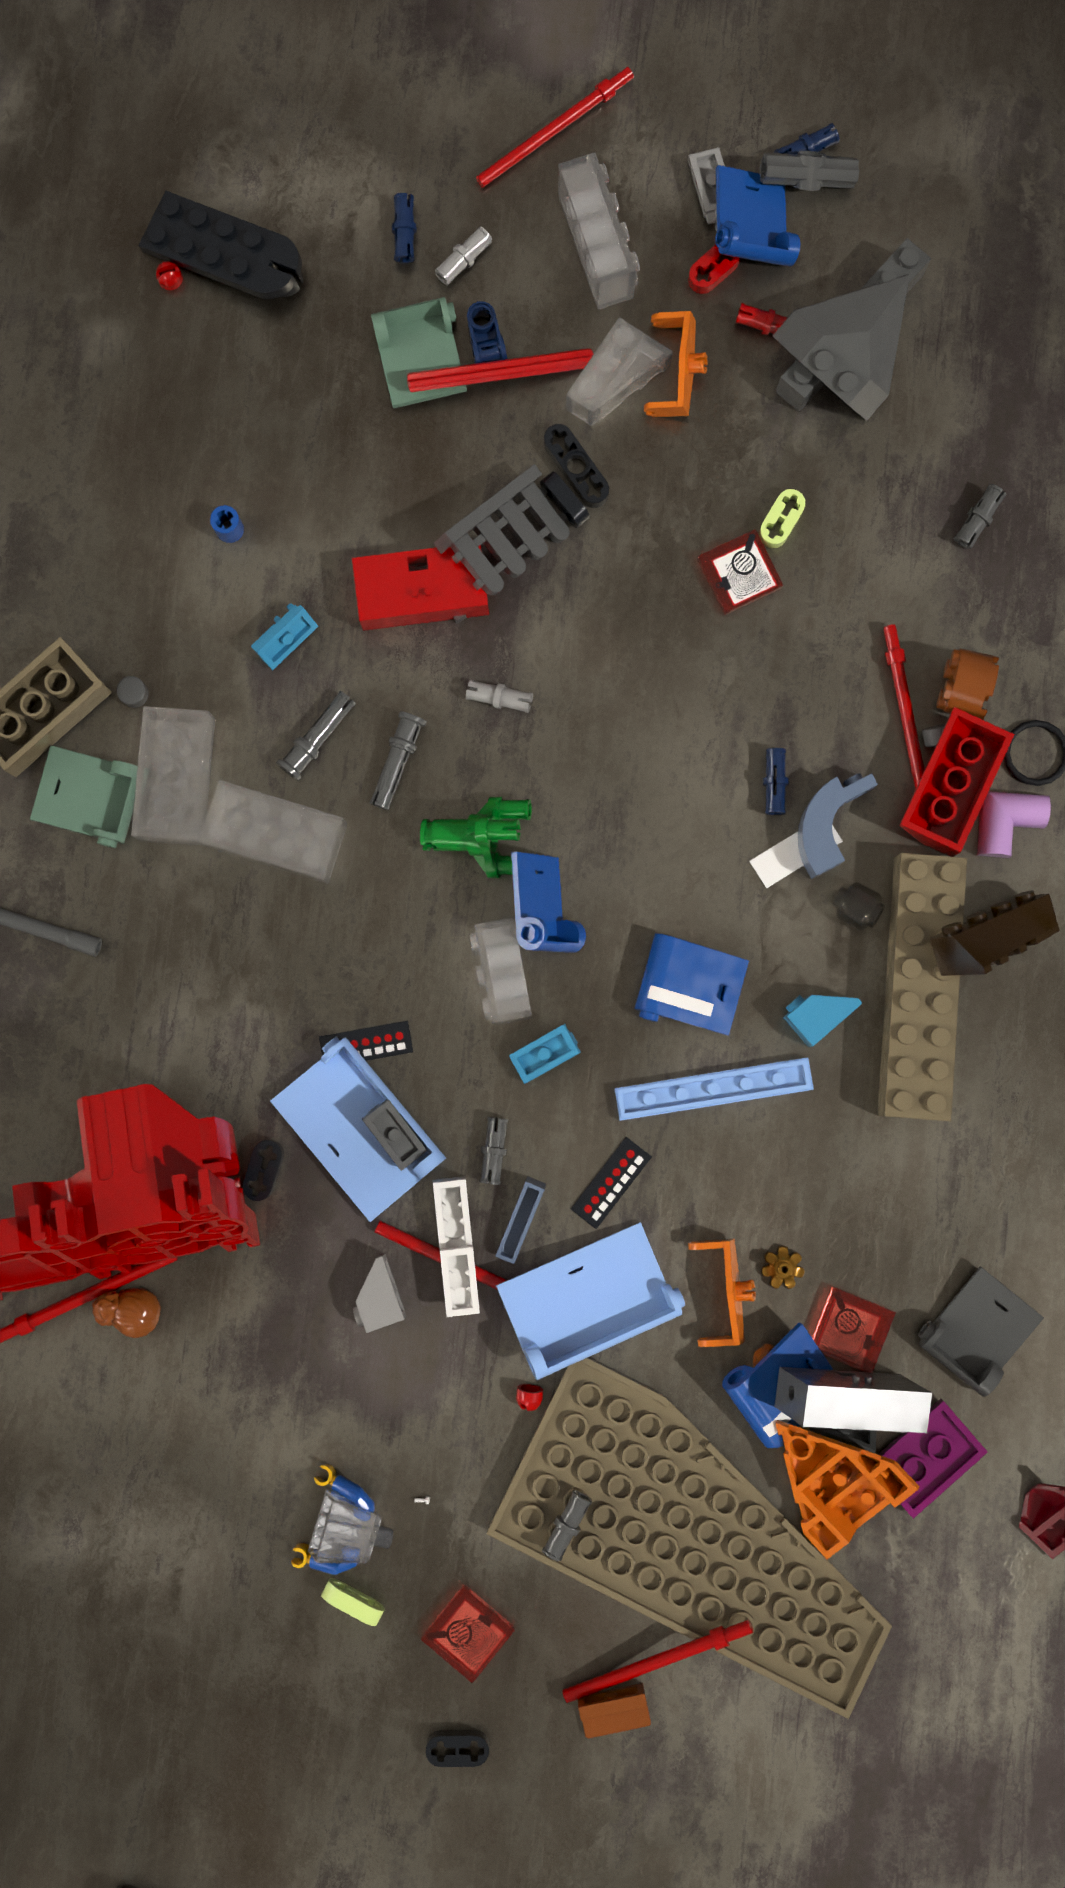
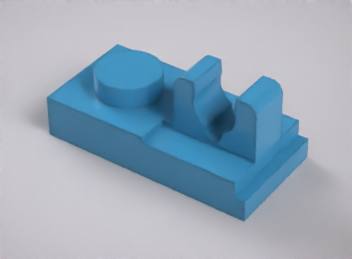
M292 603L288 604L286 607L289 611L282 618L276 616L274 618L276 624H273L251 645L252 649L272 670L319 627L301 605L294 606Z
M563 1024L510 1054L509 1057L522 1081L526 1084L578 1055L581 1051L577 1046L578 1042L573 1033L569 1032L567 1026Z

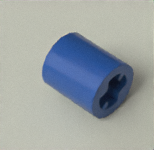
M223 505L215 508L212 512L210 523L219 539L226 543H234L242 537L244 525L235 509ZM229 520L232 525L226 529L223 523Z

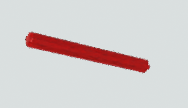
M586 348L410 372L407 374V384L410 392L591 368L594 365V354L592 349Z

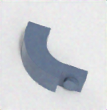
M861 773L852 776L843 782L844 788L838 777H835L826 783L807 804L798 827V848L801 860L811 879L845 861L833 837V819L839 807L868 793L878 785L872 773L864 778Z

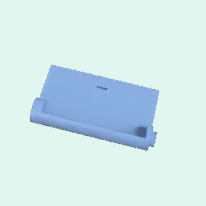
M336 1036L322 1048L325 1054L321 1057V1060L276 1095L270 1102L369 1222H371L444 1161L446 1157L346 1037L339 1040ZM386 1099L390 1100L427 1150L402 1171L362 1121V1118L378 1104L380 1105Z
M641 1222L496 1285L528 1365L536 1380L681 1316V1308L685 1306L680 1290L678 1288L672 1289L669 1284H666Z

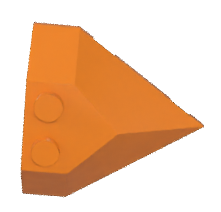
M779 1420L776 1421L778 1435H782L785 1447L783 1455L795 1503H799L802 1515L800 1523L803 1535L826 1559H829L851 1541L856 1530L891 1503L894 1508L897 1507L920 1487L893 1459Z

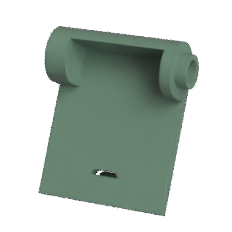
M445 297L371 314L393 409L467 391L466 385L410 392L407 384V374L410 372L461 366L451 325L452 322L457 321L453 302L447 303Z
M50 745L30 820L98 838L97 844L116 848L117 843H125L145 769L130 763L117 760L111 762Z

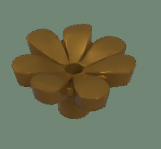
M779 1246L777 1255L771 1251L764 1255V1259L769 1265L761 1268V1274L764 1277H772L770 1280L772 1288L778 1289L784 1283L787 1289H792L796 1285L794 1277L802 1278L804 1276V1268L797 1266L802 1260V1256L798 1252L788 1255V1247ZM786 1266V1271H781L782 1267Z

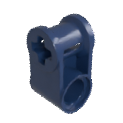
M484 301L473 303L467 312V322L475 364L508 359L494 308ZM478 317H486L490 320L484 326L474 323V320Z

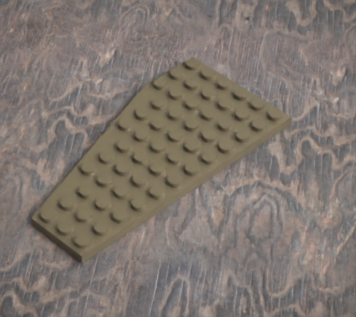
M590 1357L566 1367L486 1534L693 1640L710 1634L709 1630L719 1626L727 1628L749 1619L754 1633L731 1641L728 1647L720 1650L712 1648V1650L849 1719L892 1628L890 1622L665 1395ZM573 1490H578L589 1496L593 1502L588 1507L579 1524L581 1529L579 1534L573 1536L562 1556V1560L558 1562L547 1557L542 1552V1549L545 1547L556 1526L554 1524L556 1517L562 1515L572 1496Z

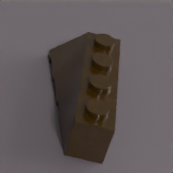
M1033 890L1015 895V901L1011 903L1010 901L996 903L990 906L991 911L988 913L983 911L967 916V922L963 924L956 922L943 926L941 928L942 933L930 938L941 976L987 974L992 971L991 965H1002L1009 961L1008 956L1021 954L1027 951L1026 946L1036 945L1059 932L1060 929L1050 895H1035Z

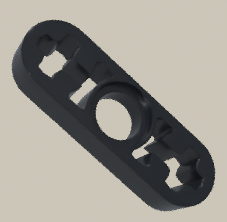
M563 424L550 426L544 435L546 451L586 506L590 508L603 506L609 496L608 482L567 426ZM554 435H557L559 438L565 436L564 446L568 451L565 456L564 450L558 443L552 445ZM575 458L581 459L586 465L585 470L579 474L570 472L567 467L570 460ZM590 473L593 474L589 478L591 485L595 489L601 487L600 497L598 498L594 494L588 496L589 486L585 479Z

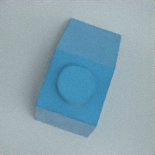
M799 995L785 1007L789 1013L783 1019L808 1047H813L857 1009L862 1002L859 998L810 995L803 999Z

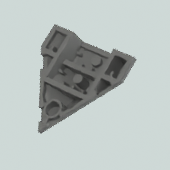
M910 274L839 295L811 306L795 309L773 334V337L866 421L889 396Z

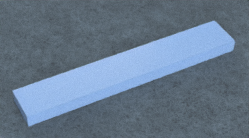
M807 1057L614 1088L619 1120L621 1121L814 1090L809 1059Z

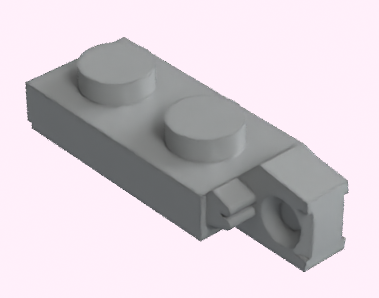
M719 147L688 155V164L704 218H706L708 224L715 223L716 231V167L718 165L725 166Z

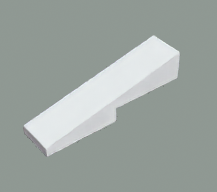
M462 1176L432 1180L446 1316L479 1314L466 1178Z

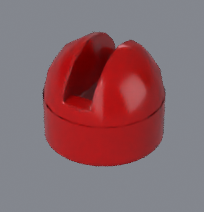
M165 261L159 264L156 269V279L163 289L175 290L182 284L183 276L180 268L175 263Z
M534 1384L518 1385L516 1399L519 1407L527 1409V1411L536 1410L541 1405L543 1399V1388Z

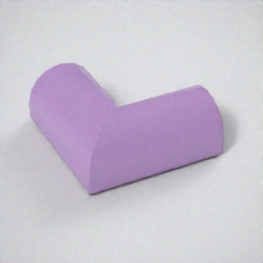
M989 791L979 811L977 856L1010 858L1012 856L1013 826L1044 829L1048 825L1050 818V797L1045 795Z

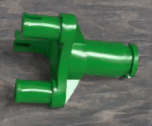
M489 797L484 807L477 814H470L468 819H434L433 821L423 819L420 826L422 850L468 851L469 855L475 858L488 878L513 875L512 857L501 855L498 850V840L519 841L521 834L517 833V830H521L519 819H531V800H503L502 797Z

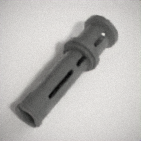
M339 691L338 695L303 738L300 736L293 741L294 746L283 760L278 759L276 764L292 778L299 781L302 778L300 774L312 759L316 760L319 757L318 754L320 752L318 749L356 703L352 699L349 700L350 697Z
M403 711L399 712L400 721L394 737L389 739V746H391L389 755L382 769L375 792L369 802L376 807L388 811L409 755L416 752L417 747L415 743L421 727H425L427 723L424 719Z

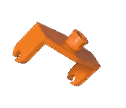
M691 311L655 313L651 316V323H653L654 327L664 329L683 328L679 353L678 400L646 403L644 405V412L652 417L689 416L694 373L706 374L707 367L704 366L708 365L706 352L695 353L696 320Z
M735 1239L705 1240L688 1243L689 1250L724 1248L726 1291L732 1335L699 1338L698 1346L741 1345L745 1342L742 1301L754 1302L756 1291H746L755 1288L754 1280L740 1281Z

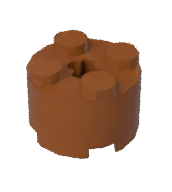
M961 648L958 650L954 649L951 658L947 659L944 668L943 678L948 680L945 683L944 689H941L939 692L936 708L943 709V712L951 714L953 708L956 707L983 720L988 711L982 708L983 703L988 701L989 696H993L999 671V665L995 664H997L999 657Z

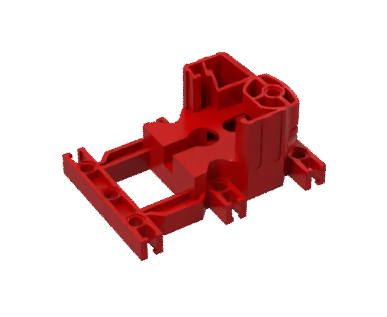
M141 1084L79 1098L77 1100L85 1168L72 1177L60 1181L27 1182L12 1186L15 1217L0 1220V1301L3 1300L2 1292H16L68 1281L85 1273H89L98 1279L111 1277V1271L114 1270L125 1274L131 1272V1265L148 1264L195 1254L220 1245L228 1252L236 1251L237 1244L247 1243L249 1247L259 1246L260 1239L256 1213L245 1204L240 1178H226L237 1175L240 1170L232 1124L214 1116L197 1119L153 1084Z

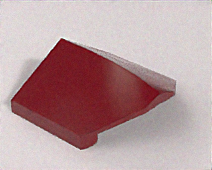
M1039 1483L1025 1494L1019 1528L1051 1559H1054L1065 1550V1486Z

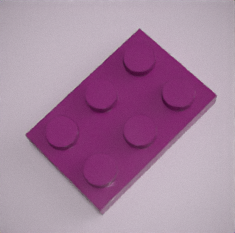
M940 1399L930 1408L927 1433L902 1432L878 1455L895 1460L920 1486L914 1494L900 1503L914 1519L988 1452L949 1406Z

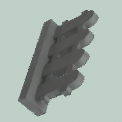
M535 464L456 523L433 543L441 554L451 547L455 553L452 559L456 564L461 561L476 580L473 583L476 590L482 587L487 594L496 595L504 587L503 579L499 575L501 571L504 570L510 577H519L526 569V563L521 557L525 552L531 559L540 560L548 552L547 544L543 540L544 537L548 535L553 542L561 543L569 536V528L565 523L568 518L564 513L559 515L544 495L548 492L544 486L539 489L534 483L542 475ZM516 496L522 501L518 506L513 501V498ZM526 509L529 510L542 529L539 532L535 530L522 513ZM494 513L500 518L496 523L490 517ZM504 526L507 527L520 544V547L517 549L513 547L501 531ZM472 530L477 534L474 540L468 535ZM482 543L497 560L498 564L494 567L478 548Z

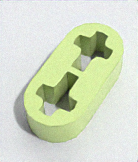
M787 489L778 496L759 531V539L763 545L768 548H778L786 542L805 508V498L802 493L795 489ZM790 499L796 501V509L792 508L787 516L783 515L782 513L786 505L784 502L788 503ZM778 521L782 523L779 534L782 537L776 535L772 539L768 536L770 531L767 528L773 529Z
M334 1578L328 1580L321 1593V1597L327 1603L371 1626L378 1624L385 1611L383 1605L375 1599Z

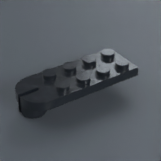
M165 191L138 245L144 253L170 261L180 267L263 299L292 296L300 289L296 281L303 283L301 256L295 244L288 237L169 191Z

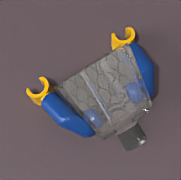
M324 1464L320 1467L328 1471V1480L324 1481L316 1476L314 1481L320 1486L330 1484L332 1485V1490L326 1489L310 1545L299 1543L293 1548V1551L301 1552L304 1559L293 1558L291 1564L295 1568H301L307 1563L311 1569L337 1575L356 1567L358 1563H367L370 1560L374 1546L388 1549L393 1540L392 1528L380 1526L381 1515L376 1511L372 1498L361 1486L342 1475L336 1476L334 1467Z

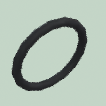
M1032 720L1021 723L1011 731L1015 735L1004 759L1006 767L1015 778L1025 784L1040 786L1050 784L1062 776L1065 771V735L1059 728L1046 721ZM1035 726L1046 728L1053 732L1060 740L1064 752L1062 763L1058 770L1049 777L1042 779L1028 778L1018 772L1012 763L1010 755L1011 744L1017 734L1026 728Z

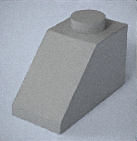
M385 1253L375 1259L355 1301L357 1307L353 1308L358 1326H364L366 1333L402 1321L407 1316Z

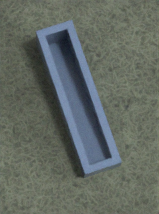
M527 1176L495 1257L515 1264L545 1190L546 1183Z

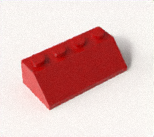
M954 707L899 826L922 844L943 854L954 857L961 853L1015 734Z

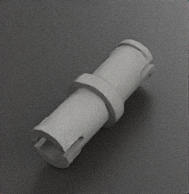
M479 226L462 244L455 245L452 249L453 253L435 269V274L439 280L448 286L466 267H472L476 257L492 243L490 234L483 227Z
M472 679L469 680L468 687H470V690H466V700L492 704L497 709L506 707L524 711L525 713L530 712L531 706L529 703H532L533 693L507 688L505 684L491 685Z

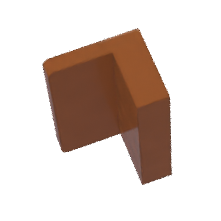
M643 1683L596 1692L578 1699L580 1719L583 1722L585 1737L588 1739L651 1725Z

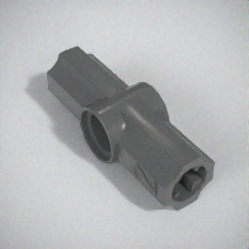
M799 151L798 154L764 153L760 163V181L763 184L793 185L795 188L809 191H817L821 187L854 188L859 177V160L853 157L826 156V154L816 151Z

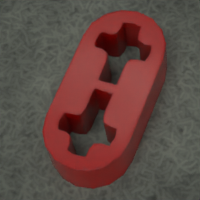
M715 244L690 268L688 277L690 288L699 294L709 293L738 267L740 258L731 257V261L726 258L718 264L721 254ZM710 269L712 270L709 273L708 282L704 279L697 280L698 272L704 275Z

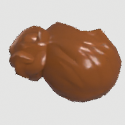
M128 1288L119 1292L109 1291L100 1295L92 1303V1312L99 1325L114 1326L123 1335L131 1338H139L151 1333L156 1328L161 1313V1306L157 1297L148 1289Z

